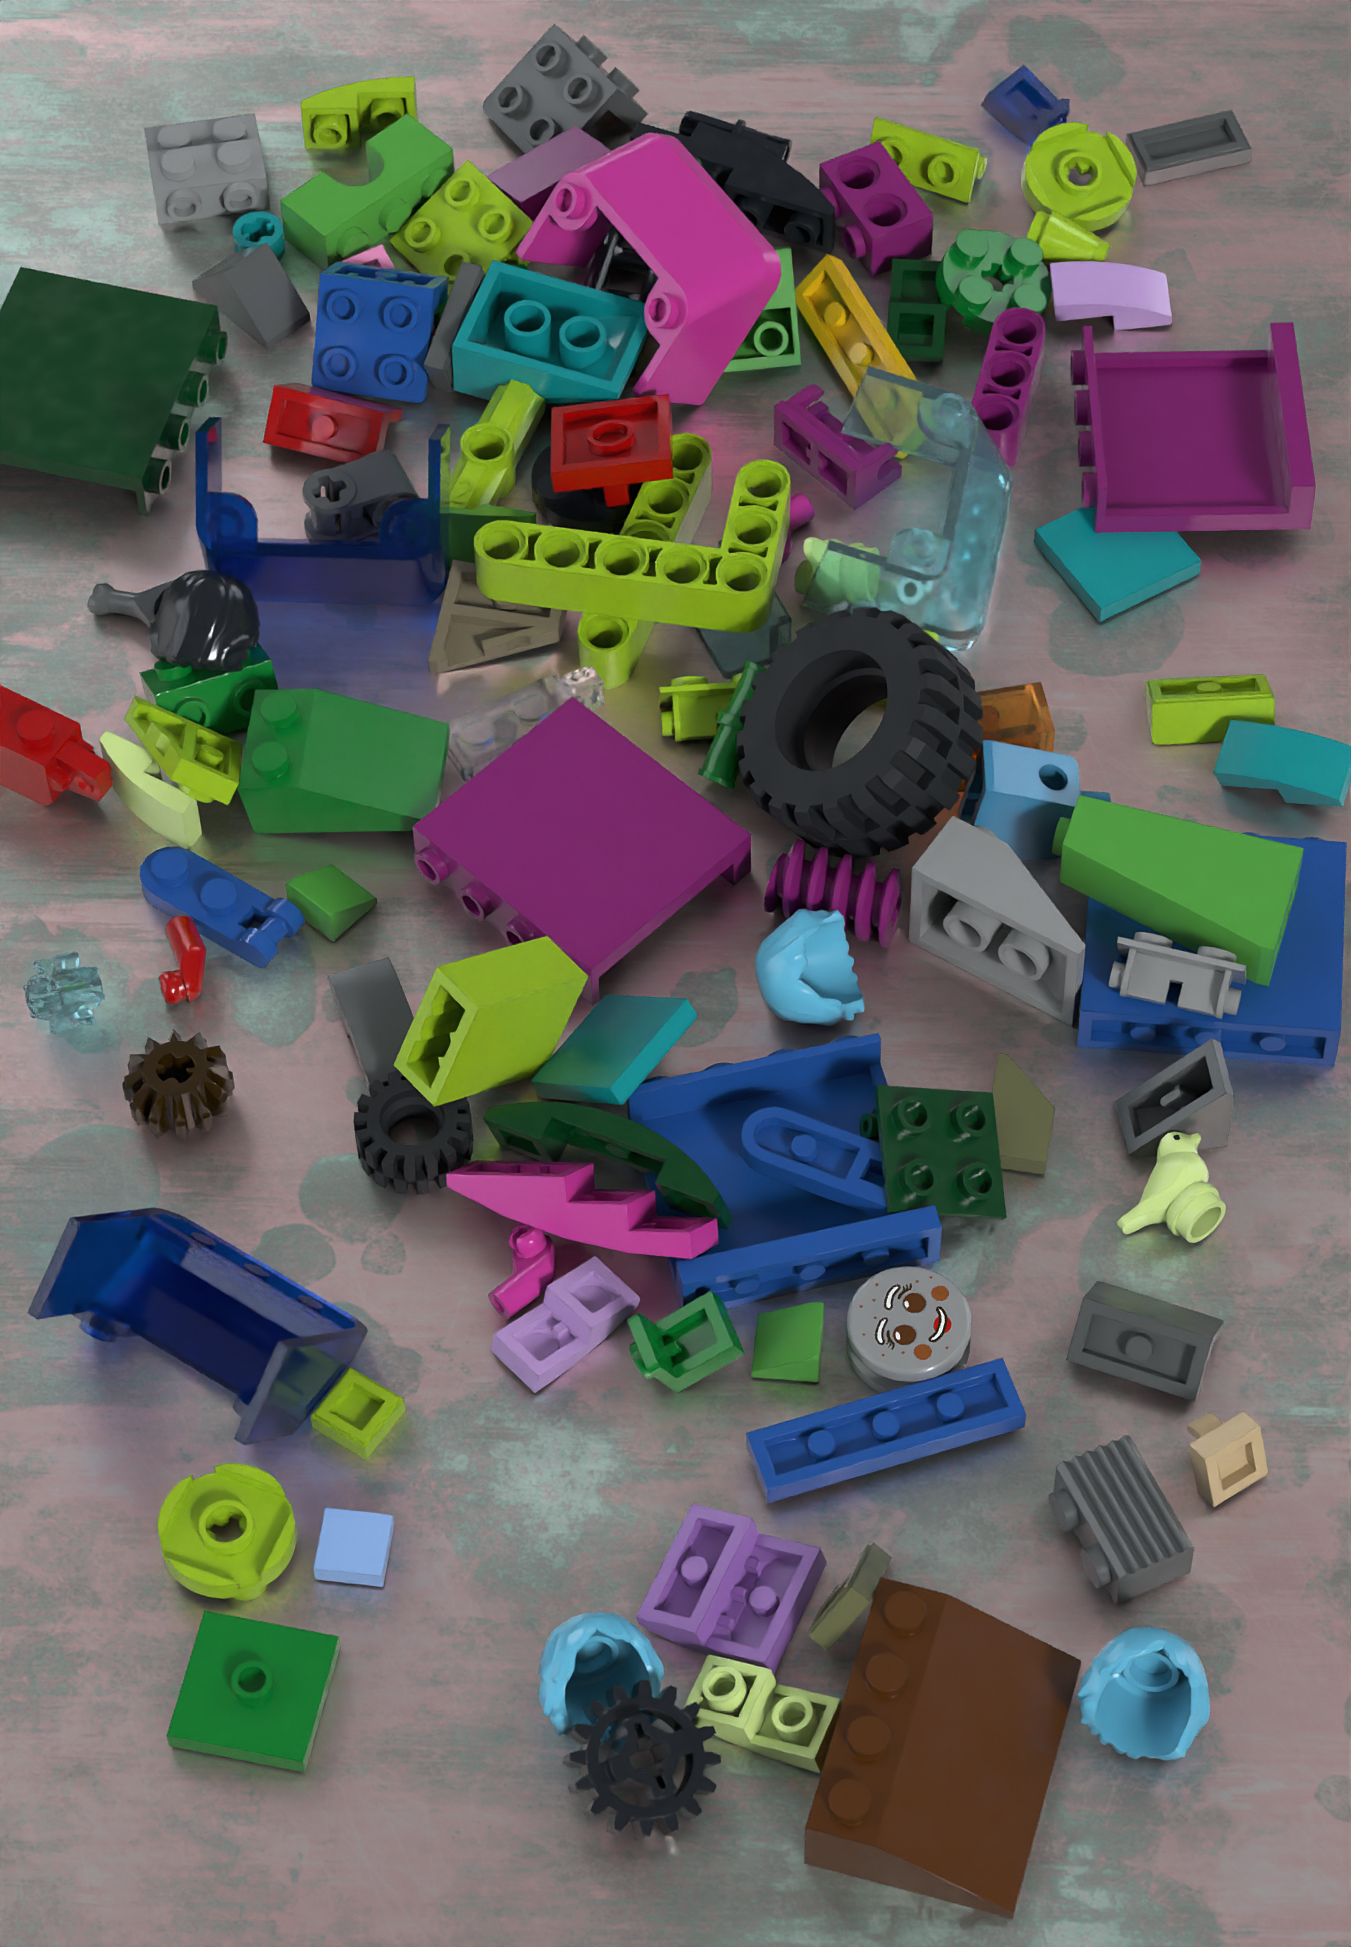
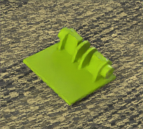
M467 159L389 242L421 273L449 277L448 296H450L462 261L481 266L485 276L493 260L501 263L507 261L510 264H525V266L532 261L521 260L515 252L534 222Z

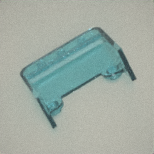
M868 366L843 422L841 433L879 445L890 443L898 451L953 467L940 533L921 528L904 529L893 537L886 557L829 540L804 595L802 606L827 614L847 610L852 615L853 609L860 607H877L881 611L892 610L904 615L922 629L937 633L939 635V643L948 651L958 652L967 650L977 642L986 624L1014 479L1012 471L975 408L967 399L957 393Z

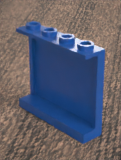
M1253 832L1242 833L1304 848L1298 887L1269 987L1256 984L1246 979L1245 984L1232 981L1230 988L1242 990L1237 1015L1224 1013L1222 1019L1177 1008L1182 988L1181 984L1170 982L1165 1005L1120 996V989L1109 987L1114 961L1124 964L1127 962V957L1119 956L1117 947L1118 937L1134 940L1136 932L1163 935L1088 897L1084 943L1086 948L1077 1047L1187 1055L1210 1039H1214L1221 1043L1224 1058L1334 1067L1341 1034L1347 842L1326 841L1318 837L1298 839L1262 836ZM1173 941L1172 949L1197 954Z
M879 1033L861 1037L853 1035L842 1036L828 1044L801 1050L781 1049L769 1054L767 1057L735 1064L728 1062L716 1063L703 1071L675 1077H652L643 1081L627 1099V1119L660 1134L695 1161L719 1191L733 1217L728 1230L718 1227V1245L692 1259L666 1257L680 1308L709 1291L719 1296L726 1308L871 1277L891 1268L916 1267L940 1261L942 1226L935 1205L869 1219L864 1212L764 1176L751 1169L742 1156L741 1131L743 1123L752 1113L761 1108H785L861 1136L859 1124L862 1115L872 1113L876 1108L874 1087L876 1085H887L880 1063L881 1038ZM642 1172L646 1189L655 1190L657 1216L691 1217L670 1209L655 1183L657 1177ZM872 1172L868 1173L865 1181L883 1186V1176Z

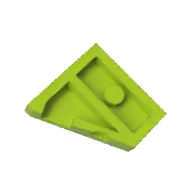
M134 696L124 720L170 780L179 783V789L195 800L211 803L215 799L229 805L239 784L243 744L140 697Z

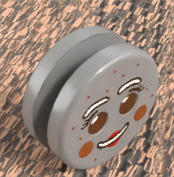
M912 1266L896 1267L872 1276L856 1291L847 1313L846 1348L854 1371L869 1387L884 1393L964 1369L970 1353L972 1326L968 1302L960 1289L952 1281L926 1268Z

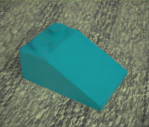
M493 260L452 344L453 390L490 401L498 385H506L512 379L529 384L535 393L544 398L545 404L619 400L649 334L644 318L645 303Z

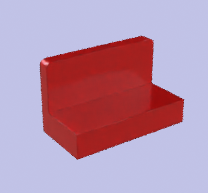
M301 383L278 384L273 387L263 443L349 463L361 459L372 452L383 451L389 422L401 421L403 409Z

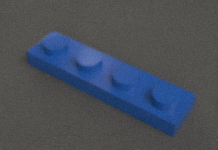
M999 1358L747 1432L746 1447L767 1503H771L1024 1428L1026 1413L1003 1358Z

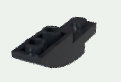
M641 122L637 123L629 137L630 141L646 133H658L677 138L694 158L701 159L705 171L761 234L793 243L799 247L831 255L835 247V206L820 189L785 161L752 142L700 122L691 137Z

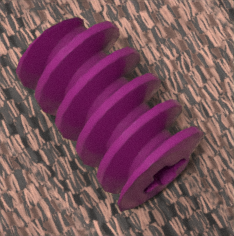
M797 839L787 854L782 853L773 867L765 892L764 911L772 913L782 901L783 913L785 918L788 919L798 909L807 908V910L815 912L819 910L828 912L838 910L844 916L845 933L855 923L857 940L868 942L879 929L880 945L882 948H887L894 935L903 903L904 889H901L900 869L893 868L884 882L881 883L877 881L876 862L869 861L858 876L853 874L852 855L845 853L837 866L832 868L829 867L827 847L821 846L811 861L805 860V841Z

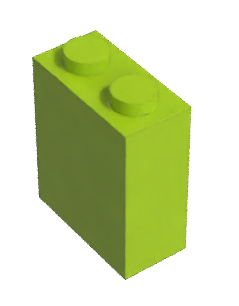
M548 936L437 966L394 1066L434 1107L533 1077L551 1058L587 981L588 975Z

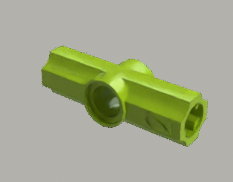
M511 379L506 385H498L478 424L468 428L462 435L460 441L461 456L435 504L473 510L482 504L496 506L499 499L507 496L514 489L516 482L515 468L545 413L544 398L535 393L529 384Z

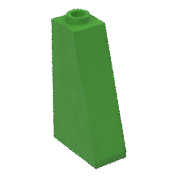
M1079 795L1071 819L1060 817L1053 840L1052 854L1062 856L1059 882L1196 953L1201 946L1231 952L1237 956L1235 963L1246 965L1248 980L1269 987L1298 887L1304 848Z

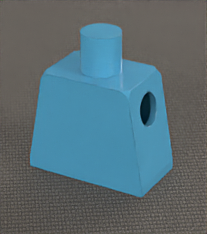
M982 740L981 750L978 751L975 760L976 767L970 781L966 785L958 808V818L972 826H982L993 832L998 839L1008 843L1020 860L1057 859L1061 856L1052 854L1056 828L1060 817L1071 819L1078 796L1083 795L1111 802V798L1107 792L1080 790L1078 762L1072 756L992 740Z

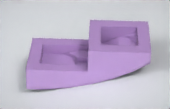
M1073 261L1050 263L1056 322L1113 315L1114 331L1172 325L1166 274L1148 268L1113 262Z
M594 1256L546 1287L544 1301L541 1305L494 1333L491 1351L536 1393L574 1366L605 1340L638 1307L640 1297L603 1262Z

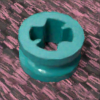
M265 211L250 212L237 219L233 225L232 232L235 252L268 243L276 258L280 261L285 254L284 229L280 219L274 214Z

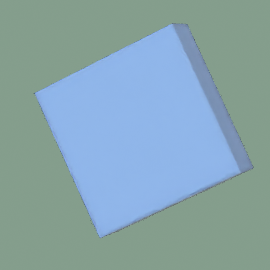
M325 1507L313 1568L315 1580L383 1587L394 1531L393 1515Z

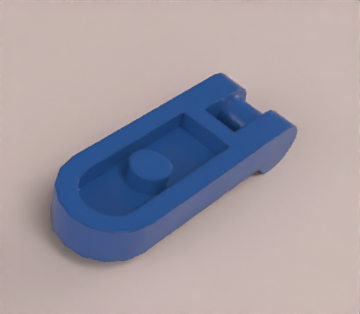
M164 847L155 850L147 856L140 866L139 877L142 892L147 902L171 918L182 915L190 917L194 920L199 934L258 968H265L278 954L277 944L284 937H293L305 923L301 911L290 901L284 898L273 899L190 850L181 847ZM254 921L261 924L258 929H248Z
M779 1107L761 1108L752 1113L743 1123L741 1152L744 1161L751 1169L764 1176L864 1212L869 1219L891 1215L886 1210L884 1184L881 1187L865 1181L869 1172L883 1176L880 1143Z

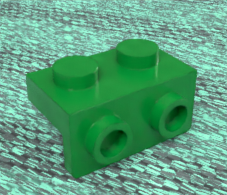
M258 641L256 642V647H250L247 661L241 662L243 670L240 672L228 673L222 670L212 671L207 668L200 670L193 668L192 665L181 668L177 664H170L165 660L157 661L153 669L140 672L145 695L151 703L221 735L249 727L255 690L279 689L272 661Z

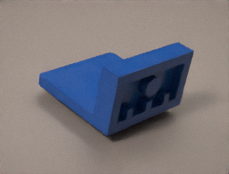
M335 262L321 272L312 386L330 391L415 403L423 402L427 398L429 378L424 362L432 344L434 310L447 300L449 277L344 262Z

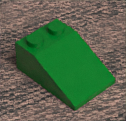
M319 689L255 690L237 788L254 833L413 831L412 826L440 804L451 730L448 723Z

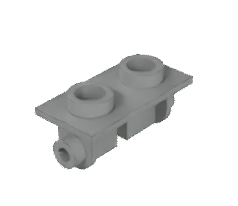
M1136 932L1134 940L1118 937L1117 947L1119 956L1127 957V962L1124 964L1114 961L1109 987L1120 989V996L1165 1005L1170 982L1182 985L1177 1008L1214 1016L1219 1019L1223 1018L1224 1013L1237 1015L1242 990L1230 987L1232 981L1245 984L1247 974L1246 965L1235 963L1237 957L1235 954L1206 946L1199 947L1197 954L1172 949V940L1146 932Z

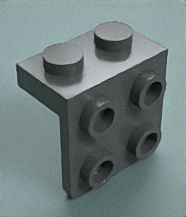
M555 23L488 95L483 103L484 112L524 154L575 125L584 132H587L607 110H610L632 130H634L638 122H641L648 115L633 99L640 90L616 67L608 73L601 66L608 57L585 35L576 42Z

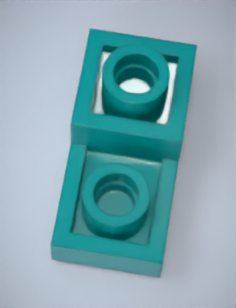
M1230 720L1213 773L1221 786L1276 789L1286 803L1343 807L1351 783V746L1295 729Z

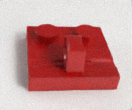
M669 394L552 408L551 478L554 493L603 487L606 506L613 507L630 504L629 489L632 483L673 479L672 410Z

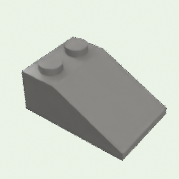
M952 816L912 868L909 942L1072 1027L1079 1017L1086 945L1008 843L998 839L993 832L985 827L972 826Z

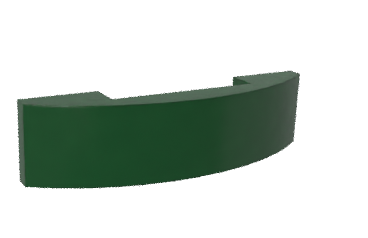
M522 1102L490 1107L483 1118L502 1147L543 1162H559L567 1144L656 1176L655 1183L672 1210L691 1217L717 1218L718 1227L726 1230L729 1229L733 1221V1217L719 1191L695 1161L660 1134L625 1117L577 1104Z

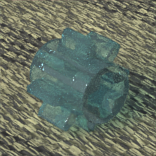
M75 951L55 955L52 958L37 960L33 963L37 974L30 978L27 985L23 986L26 1003L31 1012L30 1016L32 1019L38 1018L49 1021L50 1033L53 1034L91 1025L96 1022L92 1011L99 1006L102 1000H105L97 966L79 965V955Z

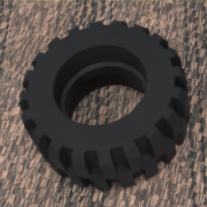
M877 607L855 608L852 615L847 610L825 615L824 623L820 625L808 623L795 632L798 638L787 646L782 643L770 655L774 661L765 673L759 670L754 678L751 687L755 691L750 701L744 700L739 715L740 722L744 725V729L737 732V755L742 758L739 761V771L743 784L750 789L751 798L756 804L813 848L827 847L829 855L842 858L845 853L853 855L857 859L880 855L881 847L891 852L910 844L908 837L917 832L919 835H924L937 824L934 818L944 808L950 811L958 801L960 795L956 791L963 780L970 781L976 767V761L972 759L973 751L981 750L983 726L977 722V720L983 718L981 697L975 691V680L968 669L952 653L904 615L892 610L881 611ZM887 698L882 721L870 741L848 761L832 768L837 745L851 722L865 709Z

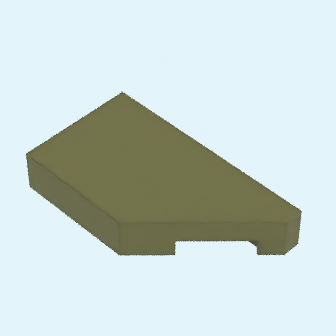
M998 1053L992 1093L994 1097L1001 1168L1045 1175L1055 1107L1008 1054Z
M875 1543L871 1546L868 1544L858 1556L859 1558L853 1570L840 1585L834 1588L822 1604L809 1629L811 1632L809 1637L827 1652L871 1603L879 1579L884 1576L892 1557Z

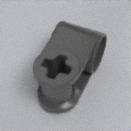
M389 451L372 452L361 459L331 469L319 470L311 474L304 481L302 489L305 504L309 507V512L304 520V529L309 540L320 547H342L351 541L384 530L398 529L408 523V507L421 501L396 455ZM325 486V497H321V487ZM335 520H340V529L338 531L335 529Z

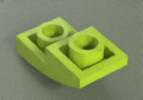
M415 76L388 77L354 82L301 100L305 148H361L362 132H381L406 114H409L418 121Z

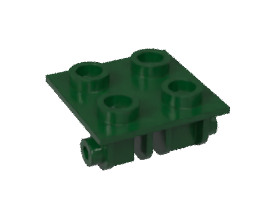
M876 1085L874 1087L876 1108L872 1113L862 1115L859 1131L862 1137L880 1143L887 1213L896 1214L935 1205L938 1216L1000 1220L1007 1218L993 1093Z

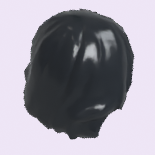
M213 570L189 571L175 579L164 594L157 615L149 623V635L152 645L151 653L153 656L161 661L165 660L167 663L177 664L181 668L192 665L193 668L200 670L207 668L212 671L222 670L228 673L240 672L243 670L241 662L247 661L250 647H256V642L260 636L258 608L250 588L237 576Z

